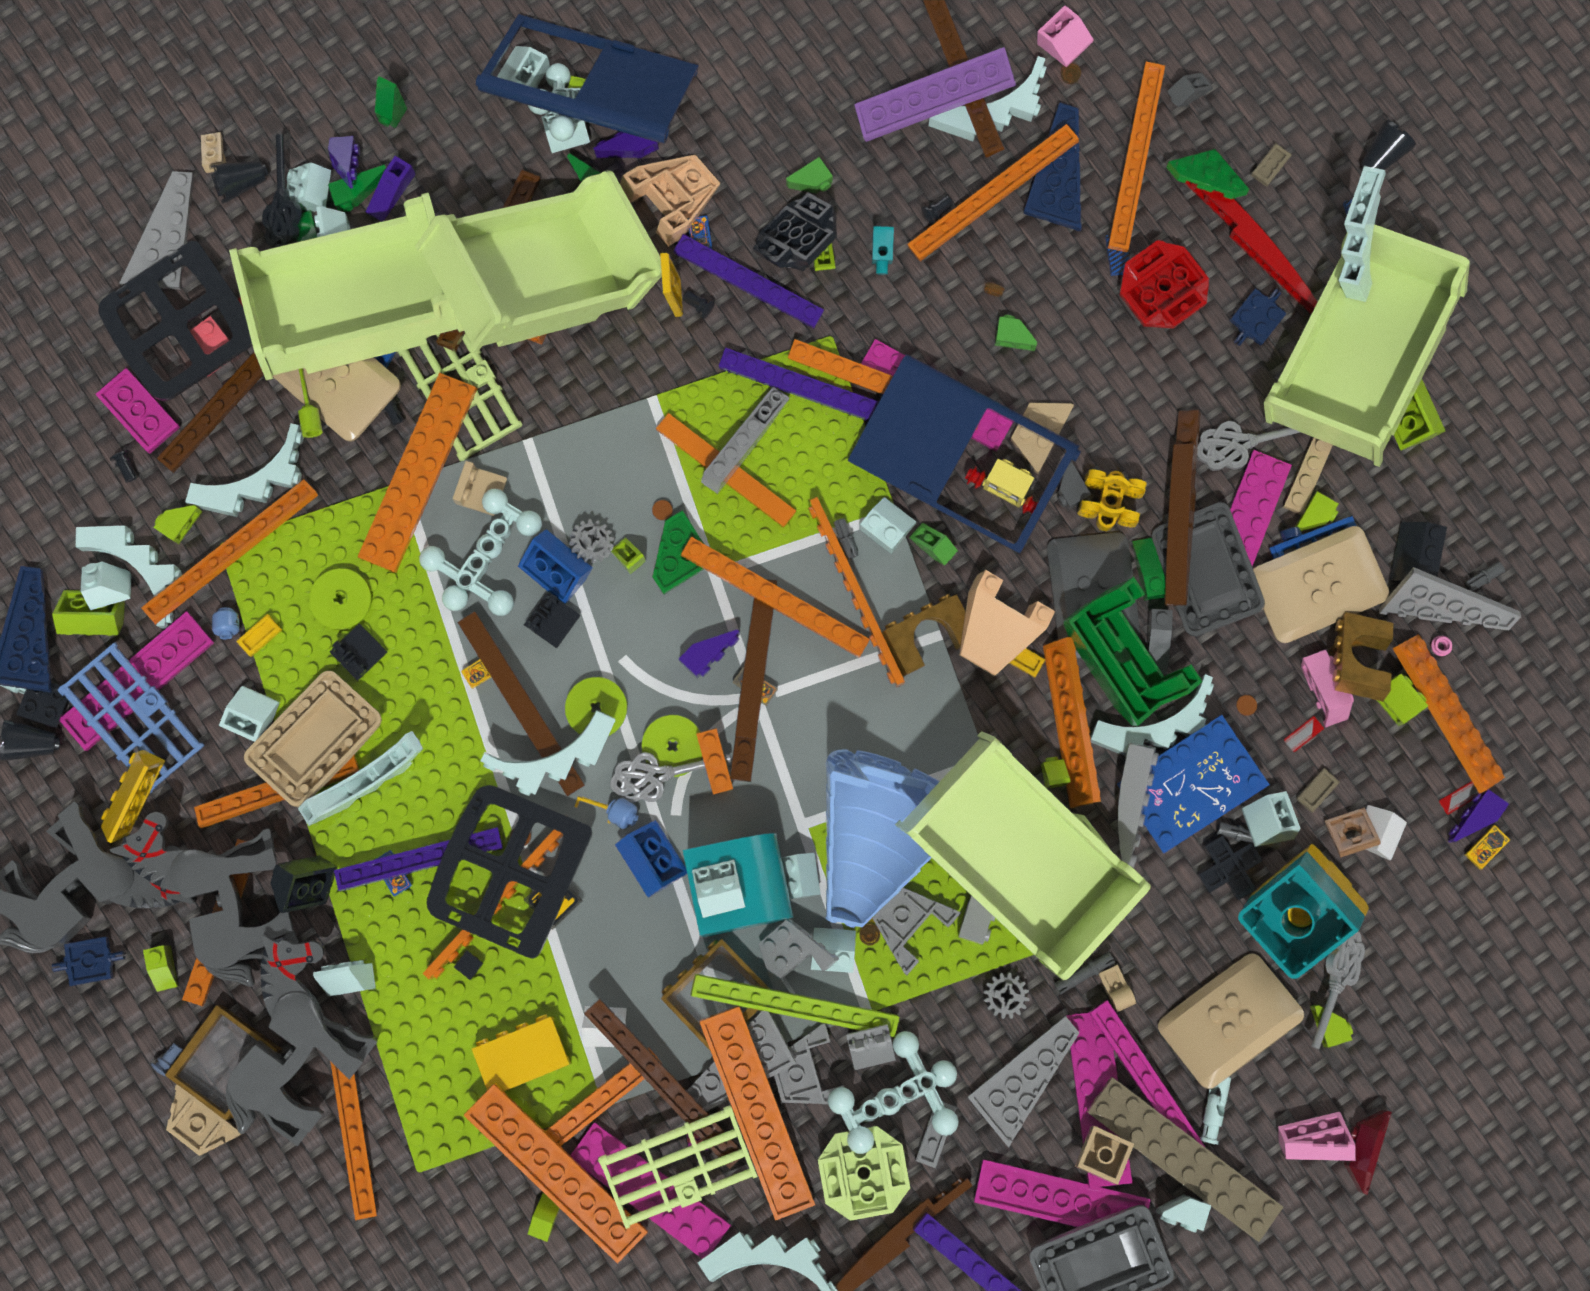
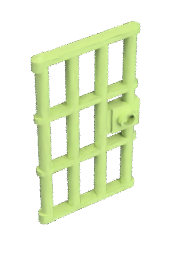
M466 333L462 340L470 353L459 359L455 351L444 347L452 361V364L444 369L439 365L428 344L420 346L435 374L424 379L408 349L397 351L404 358L418 383V389L422 390L426 399H428L431 392L428 385L437 379L438 374L446 375L454 369L457 370L463 382L475 386L477 389L488 383L491 390L481 396L477 390L469 409L477 405L494 436L483 441L467 413L463 423L477 446L465 451L459 438L456 437L453 446L457 451L456 455L460 462L523 425L521 421H518L501 392V386L497 385L496 377L487 361L482 359L480 349L472 352L470 349L471 342ZM474 359L476 365L466 371L463 364ZM493 395L511 423V426L502 431L484 400Z
M731 1105L724 1107L722 1111L692 1123L686 1122L682 1127L649 1140L643 1139L641 1143L607 1156L605 1154L598 1157V1162L603 1168L626 1229L630 1228L632 1224L662 1212H671L672 1208L681 1205L683 1208L701 1201L705 1195L710 1193L711 1195L716 1194L715 1191L750 1177H757ZM730 1117L734 1129L696 1143L693 1131ZM688 1133L692 1146L653 1160L649 1148ZM738 1137L742 1149L704 1163L700 1151ZM645 1151L649 1163L611 1177L607 1165ZM696 1154L699 1166L661 1180L657 1168ZM740 1158H746L749 1169L717 1182H711L708 1171ZM653 1171L656 1183L619 1197L615 1185ZM703 1174L707 1186L698 1189L694 1177ZM674 1185L678 1197L669 1200L665 1188ZM657 1191L661 1192L664 1203L631 1216H626L622 1205Z

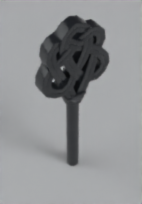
M276 134L277 190L273 196L272 204L267 205L262 214V222L266 229L265 241L269 246H273V248L293 244L299 238L298 224L301 218L300 204L291 201L285 190L284 135Z

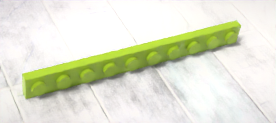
M695 974L690 993L693 997L856 1030H865L887 1024L891 1037H895L900 1018L898 1015L700 974Z

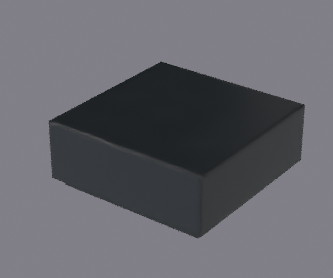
M467 950L454 968L469 980H472L484 963Z

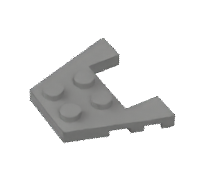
M902 888L872 919L905 975H908L919 960L907 951L903 945L930 914H933L946 927H949L961 913Z
M792 919L785 920L759 943L773 990L796 994L785 976L810 955H812L822 971L827 970L839 960L837 955L827 951L822 943H817L810 937L807 931Z
M826 1023L820 1025L789 1047L797 1063L774 1075L782 1103L828 1104V1096L835 1088L822 1091L810 1051L812 1047L831 1042Z

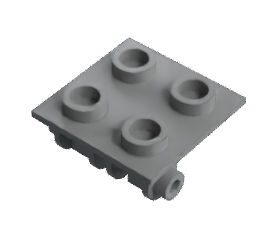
M887 1024L846 1034L855 1070L896 1060Z

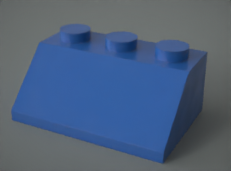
M547 529L533 538L518 565L521 570L564 604L582 586L593 569L582 558L578 559L575 552L572 553L569 547Z
M656 820L629 833L615 844L648 898L687 875L686 867Z

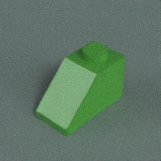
M820 157L786 178V186L789 189L815 194L819 191H826L833 182L832 174Z
M1004 315L999 318L995 346L1035 351L1037 341L1020 319H1015L1011 315Z
M924 523L909 537L932 559L944 566L958 551L946 535Z

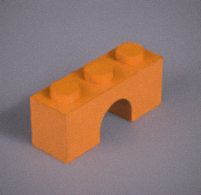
M717 728L696 733L713 795L732 790L733 786Z

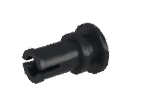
M945 195L935 204L928 205V208L922 207V215L928 223L934 224L936 222L935 219H938L941 213L953 206V202Z
M690 290L684 294L682 299L683 302L694 307L696 312L701 313L703 319L710 315L715 305L714 301L708 302L706 298L702 299Z
M392 399L383 411L387 412L393 423L392 425L396 426L397 423L400 424L405 419L397 407V401Z
M128 450L120 451L110 457V461L116 462L115 466L119 468L125 483L132 482L138 478L130 464L131 459L126 456L129 454Z

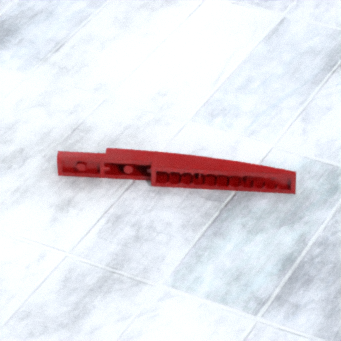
M1186 180L1185 184L1233 229L1229 237L1312 315L1318 303L1283 253L1253 218L1234 199L1223 197L1224 193L1214 190L1209 192L1197 188V184Z

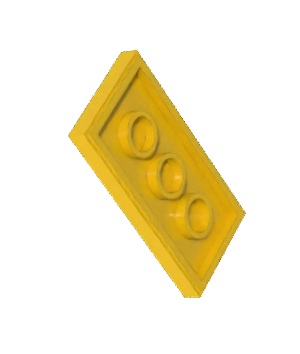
M660 253L663 294L675 317H681L683 315L681 278L669 254Z

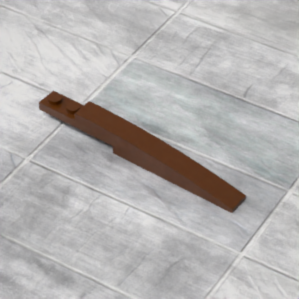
M1199 410L1179 411L1177 438L1176 444L1173 447L1170 486L1166 606L1187 605L1196 490L1194 487L1201 415Z
M766 579L771 583L777 585V580ZM754 598L730 776L731 780L751 782L774 612L773 607Z
M474 611L457 622L541 757H548L562 750L476 612ZM573 765L566 779L558 781L567 797L585 786Z
M967 1177L956 1179L951 1184L953 1188L947 1192L943 1190L934 1197L935 1202L932 1203L927 1196L902 1216L834 1283L838 1291H853L906 1250L910 1245L905 1238L914 1232L913 1228L926 1212L932 1217L973 1186Z

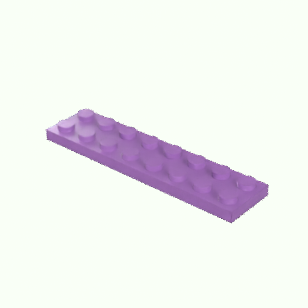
M1003 47L854 105L863 138L867 142L1016 85L1006 49Z

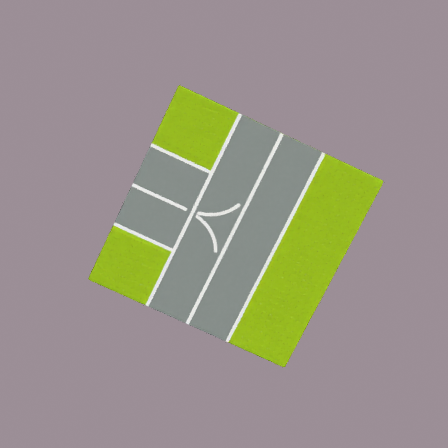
M831 336L808 343L840 356L835 341ZM790 350L761 359L770 364L853 393L850 382L789 360ZM726 371L443 467L397 573L358 558V554L388 487L288 520L226 568L246 632L267 614L282 629L279 634L254 654L266 696L280 702L274 716V722L320 674L325 671H332L376 709L382 717V722L378 729L355 753L359 770L379 758L397 744L405 734L413 731L423 747V750L411 761L412 765L404 773L384 781L377 790L356 799L349 808L308 826L317 856H322L338 866L337 869L375 860L389 850H392L394 854L450 840L475 792L487 785L496 786L591 827L593 832L569 887V890L575 895L578 902L552 926L543 949L537 958H527L473 934L472 937L474 939L467 947L462 946L458 950L459 956L452 963L448 961L443 967L445 971L437 979L435 977L428 979L422 973L463 930L435 918L427 909V897L439 866L406 874L413 886L393 897L384 880L340 892L334 877L329 896L350 962L363 960L364 964L372 963L376 988L360 991L373 1035L378 1039L376 1043L414 1165L418 1172L435 1168L495 1146L464 1116V1113L487 1091L472 1048L477 1047L476 1042L488 1038V1041L497 1039L496 1034L506 1030L508 1033L516 1031V1026L525 1022L528 1023V1026L536 1023L535 1018L545 1014L548 1017H554L555 1026L571 1064L504 1091L527 1115L544 1129L550 1127L629 1063L615 1047L583 1046L582 1025L585 1006L593 1005L600 998L608 1007L627 1008L626 1026L646 1048H651L662 1062V1065L677 1081L705 1072L714 1062L711 1051L660 999L663 996L661 992L670 983L674 986L679 981L677 976L684 969L689 971L694 966L692 962L700 954L706 955L710 951L707 947L715 939L718 941L723 939L770 989H773L759 943L785 920L702 937L699 935L688 875H685L648 898L615 844L629 833L655 820L685 867L683 850L769 833L777 834L781 857L815 853L821 895L790 899L794 916L790 919L807 931L812 939L814 928L856 931L853 973L811 970L812 955H810L785 976L797 995L877 1011L1034 955L996 918L994 922L990 921L988 929H991V934L988 942L984 941L983 945L959 938V930L971 894L932 858L920 868L921 871L903 888L955 909L961 914L949 927H946L933 914L928 916L903 945L907 951L919 960L908 975H905L880 931L879 940L873 945H866L860 939L861 927L855 926L853 928L841 922L832 923L825 918L827 889L826 760L829 754L842 749H847L854 754L857 750L870 752L901 762V766L909 769L911 773L914 769H917L941 781L979 740L937 622L933 620L920 622L914 632V643L925 666L903 676L904 685L896 688L895 683L891 684L886 675L889 672L887 666H882L878 658L880 652L877 646L873 647L870 640L860 658L774 609L765 680L775 686L778 691L767 706L761 703L751 782L731 780L732 790L713 795L706 768L691 771L668 781L666 780L663 782L664 792L662 797L656 802H647L641 799L633 803L638 809L637 815L639 817L634 826H629L626 829H621L611 822L608 823L607 809L583 801H579L577 808L574 807L577 797H584V799L587 798L609 805L614 799L621 798L610 787L616 766L625 760H634L638 754H641L642 739L646 729L652 722L667 715H679L691 720L699 728L700 732L717 728L723 754H730L731 762L726 763L729 775L731 776L741 689L732 682L745 666L754 597L707 570L701 571L663 595L652 577L666 521L658 520L653 515L652 508L657 501L665 500L671 504L673 509L671 517L683 510L705 545L764 579L777 580L778 587L869 638L871 633L868 628L865 629L860 620L862 614L859 609L856 610L851 601L854 597L851 591L847 592L844 587L843 580L845 578L842 572L838 573L835 568L834 562H836L833 554L829 555L825 544L828 542L825 536L821 537L816 526L819 523L809 513L810 500L818 497L837 540L839 541L834 522L839 519L846 520L849 532L854 537L852 540L859 556L847 561L881 632L886 630L885 625L896 621L898 624L904 621L903 616L914 612L916 615L922 612L921 607L930 603L906 536L891 554L859 530L860 523L884 497L893 503L884 480L848 462L866 427L863 419L779 390L789 397V401L740 465V468L796 510L795 515L784 528L727 484L717 494L701 483L706 468L656 430L657 426L669 413L720 452L772 389V387ZM465 461L474 463L478 469L506 477L507 482L503 492L508 498V503L522 512L534 511L542 520L540 531L533 536L522 535L516 527V522L513 521L510 525L511 534L504 540L505 543H502L501 553L496 558L491 559L492 562L488 563V569L479 581L494 592L504 590L512 595L514 606L504 616L493 614L488 608V602L471 591H466L468 601L463 609L458 611L447 609L442 602V595L447 587L457 585L456 581L439 570L434 572L425 570L419 562L420 553L424 548L436 546L444 552L446 561L461 569L468 557L475 553L473 551L474 549L476 550L478 539L488 534L486 531H490L491 523L496 519H500L503 515L499 513L492 516L455 504L453 496ZM589 519H591L592 524H595L598 520L600 526L607 525L606 531H612L609 537L614 538L612 543L614 546L626 537L644 555L646 562L630 575L612 553H610L608 558L605 557L602 562L597 559L595 564L592 563L591 559H588L587 563L593 569L586 581L566 603L568 607L581 616L558 648H555L524 626V623L548 591L521 570L518 565L533 538L547 529L572 550L574 546L569 545V542L571 540L570 534L575 525L579 526L581 521L587 524ZM505 525L497 526L496 534L504 533ZM487 542L484 546L485 551H491L494 548V543ZM476 559L473 562L475 569L482 566V559ZM333 569L354 571L367 582L371 591V606L368 614L360 624L388 652L359 681L330 653L333 649L332 645L336 641L340 642L356 626L345 630L328 628L314 617L310 609L309 595L313 584L322 574ZM465 576L462 579L463 586L471 583L470 576ZM339 594L335 602L342 604L345 597ZM474 611L562 749L571 744L580 735L570 726L565 714L567 696L577 683L591 677H602L617 684L624 693L627 701V715L624 723L614 734L608 736L595 765L590 764L587 767L578 762L579 758L575 757L572 765L585 786L568 797L558 781L548 777V772H545L536 794L531 793L528 796L518 791L519 787L516 784L519 778L515 777L513 780L502 775L504 771L497 768L495 771L483 767L484 763L481 762L484 752L504 761L514 762L537 760L542 757L492 677L472 689L461 672L480 659L457 623ZM736 629L739 630L740 635L738 637L740 640L732 648L730 646L727 647L724 651L726 653L719 662L714 661L709 666L711 670L704 677L700 675L697 679L679 662V658L692 644ZM593 703L591 705V707L593 708L592 713H594L596 710L601 711L599 707L601 705L600 703H598L597 705ZM668 742L669 747L667 749L676 752L678 750L676 747L678 742ZM637 768L635 769V771H642L648 773V771ZM655 773V774H654V776L657 777V778H658L659 776H661V775L658 774V773ZM631 778L633 784L640 780L638 778ZM618 780L617 784L621 787L622 783ZM341 781L323 786L315 795L333 787ZM648 781L644 786H642L639 789L643 790L651 782ZM657 787L649 794L654 795L657 792ZM492 804L486 809L473 834L498 827L503 849L489 853L501 856L510 840L511 831L519 820V815ZM540 823L533 825L530 832L531 840L524 846L518 859L520 866L554 829ZM564 836L559 839V846L552 853L549 851L544 856L545 861L539 868L534 867L531 870L532 872L547 878L551 876ZM461 860L448 892L447 903L450 906L475 915L492 880L491 871L466 860ZM522 884L515 888L517 892L509 900L506 898L501 903L503 907L496 915H493L491 920L494 925L516 934L524 930L535 910L528 899L536 890ZM567 892L566 898H569L570 894ZM452 911L449 918L459 922L462 915ZM872 918L864 925H873L877 928ZM876 932V938H875V940L872 941V942H867V941L863 938V935H861V936H862V939H863L866 943H873V942L876 941V939H877V937H878V933ZM511 936L508 941L509 944L516 947L521 942V940ZM467 950L484 963L472 980H469L454 968ZM721 954L699 973L700 975L751 985ZM693 980L677 995L678 1001L698 1022L737 1006L691 996ZM740 1006L742 1013L748 1009L747 1007ZM758 1010V1011L746 1022L747 1026L757 1017V1015H758L762 1010ZM770 1012L786 1043L804 1037L824 1024ZM826 1024L827 1028L835 1026L831 1024ZM644 1079L615 1103L654 1090V1088Z

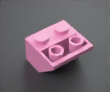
M1066 6L1060 9L1038 30L1037 44L1065 67L1072 63L1094 41L1081 18Z

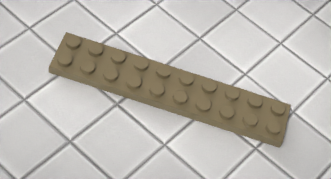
M1110 1077L1087 1109V1113L1120 1138L1133 1143V1148L1207 1204L1211 1205L1212 1208L1256 1241L1260 1242L1283 1209L1282 1205L1113 1077Z

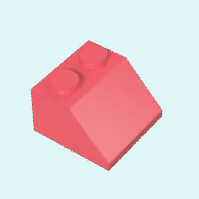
M211 316L190 330L205 354L212 353L230 341Z

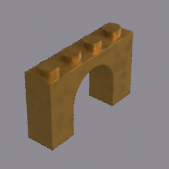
M947 594L939 598L940 603L934 606L932 603L921 607L922 612L916 615L914 612L903 616L904 621L898 624L896 621L885 625L886 630L882 631V634L902 676H906L925 666L914 643L915 629L922 621L933 620L940 623L948 632L956 650L961 648L966 612L957 594L952 597Z
M1345 612L1342 619L1337 620L1335 631H1338V636L1334 643L1337 652L1333 660L1336 669L1332 677V681L1335 682V690L1384 701L1391 691V673L1363 666L1355 659L1352 647L1366 646L1386 651L1393 640V623Z

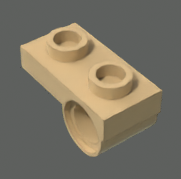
M221 132L201 135L202 166L206 173L214 172V169H209L210 164L226 163Z
M1118 965L1099 973V978L1115 1012L1136 1004L1135 997Z

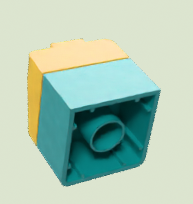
M1311 844L1251 894L1240 911L1238 919L1285 974L1292 979H1297L1357 933L1369 907L1352 887V883L1335 864L1329 861L1315 845Z

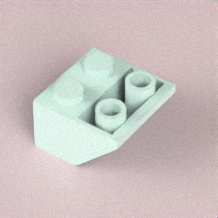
M515 46L497 77L537 88L550 67L548 56L531 47Z
M548 112L545 116H541L552 153L590 143L584 121L569 117L575 125L573 137L562 142L553 138L549 130L550 123L555 118V114Z
M311 162L290 169L286 177V191L289 199L300 204L301 210L304 211L311 210L315 212L317 211L316 207L319 206L326 208L331 170Z
M321 206L316 207L317 215L314 218L317 228L319 227L320 233H317V238L351 230L345 212Z
M242 686L226 706L219 726L255 742L271 726L280 702Z
M1287 791L1266 795L1242 808V813L1255 847L1293 840L1301 829Z
M815 853L781 857L790 899L821 895Z
M734 860L692 870L703 918L745 907Z
M363 960L323 966L321 971L313 972L314 978L328 996L376 988L372 963L364 964Z
M1183 1194L1157 1207L1155 1212L1161 1215L1160 1219L1167 1223L1176 1225V1222H1180V1226L1185 1229L1197 1232V1229L1204 1231L1211 1205Z

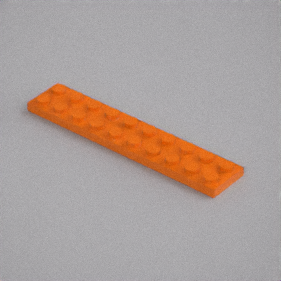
M442 373L438 374L358 554L359 559L397 573L477 392L475 386Z
M735 1006L699 1020L775 1221L814 1206V1199L740 1006Z
M495 1083L464 1113V1116L617 1264L648 1233V1230L639 1222L630 1225V1228L626 1229L614 1197ZM624 1208L626 1216H631V1214Z

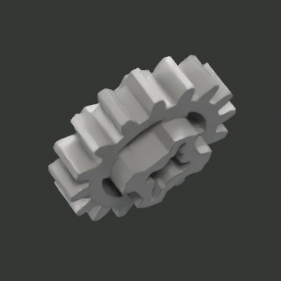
M591 519L588 520L587 524L581 521L579 526L575 525L570 534L571 540L569 545L574 546L571 550L572 553L578 552L577 558L584 557V562H587L588 559H591L593 564H595L597 559L602 562L605 557H609L610 551L614 547L612 544L614 538L609 537L612 531H606L607 525L600 526L598 520L595 524H592Z
M1000 973L998 980L993 976V983H986L989 991H983L984 994L988 995L984 1002L990 1003L987 1009H994V1016L1001 1013V1018L1004 1019L1006 1014H1008L1009 1018L1012 1019L1014 1012L1020 1015L1019 1009L1027 1008L1023 1002L1029 1001V998L1025 997L1029 990H1023L1022 987L1026 983H1019V976L1012 979L1011 973H1008L1007 977L1004 978L1003 973ZM1004 982L1001 989L994 990L997 984ZM1012 983L1017 986L1020 994L1014 992ZM1006 990H1008V994L1011 995V999H1007V1001L1004 1002V998L1001 997V993H1005ZM993 998L998 999L1000 1008L995 1005ZM1014 1001L1019 1002L1016 1007L1008 1010L1011 1003Z

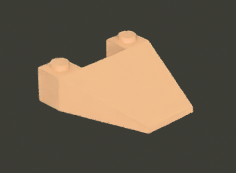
M696 155L637 166L622 176L620 185L630 203L647 195L665 217L660 219L656 233L669 247L679 241L683 234L686 235L695 219L700 215L720 186V182Z
M985 570L976 576L968 592L960 656L995 676L1047 629L1055 611L1037 601L1029 605L1025 614L1022 615L995 598L1003 580Z

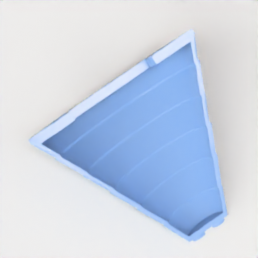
M847 749L831 752L826 760L827 889L825 918L832 923L841 922L849 927L854 928L857 926L862 928L931 859L910 836L901 831L895 824L899 820L903 822L940 781L917 769H914L911 773L909 769L901 766V762L881 755L857 750L854 754Z

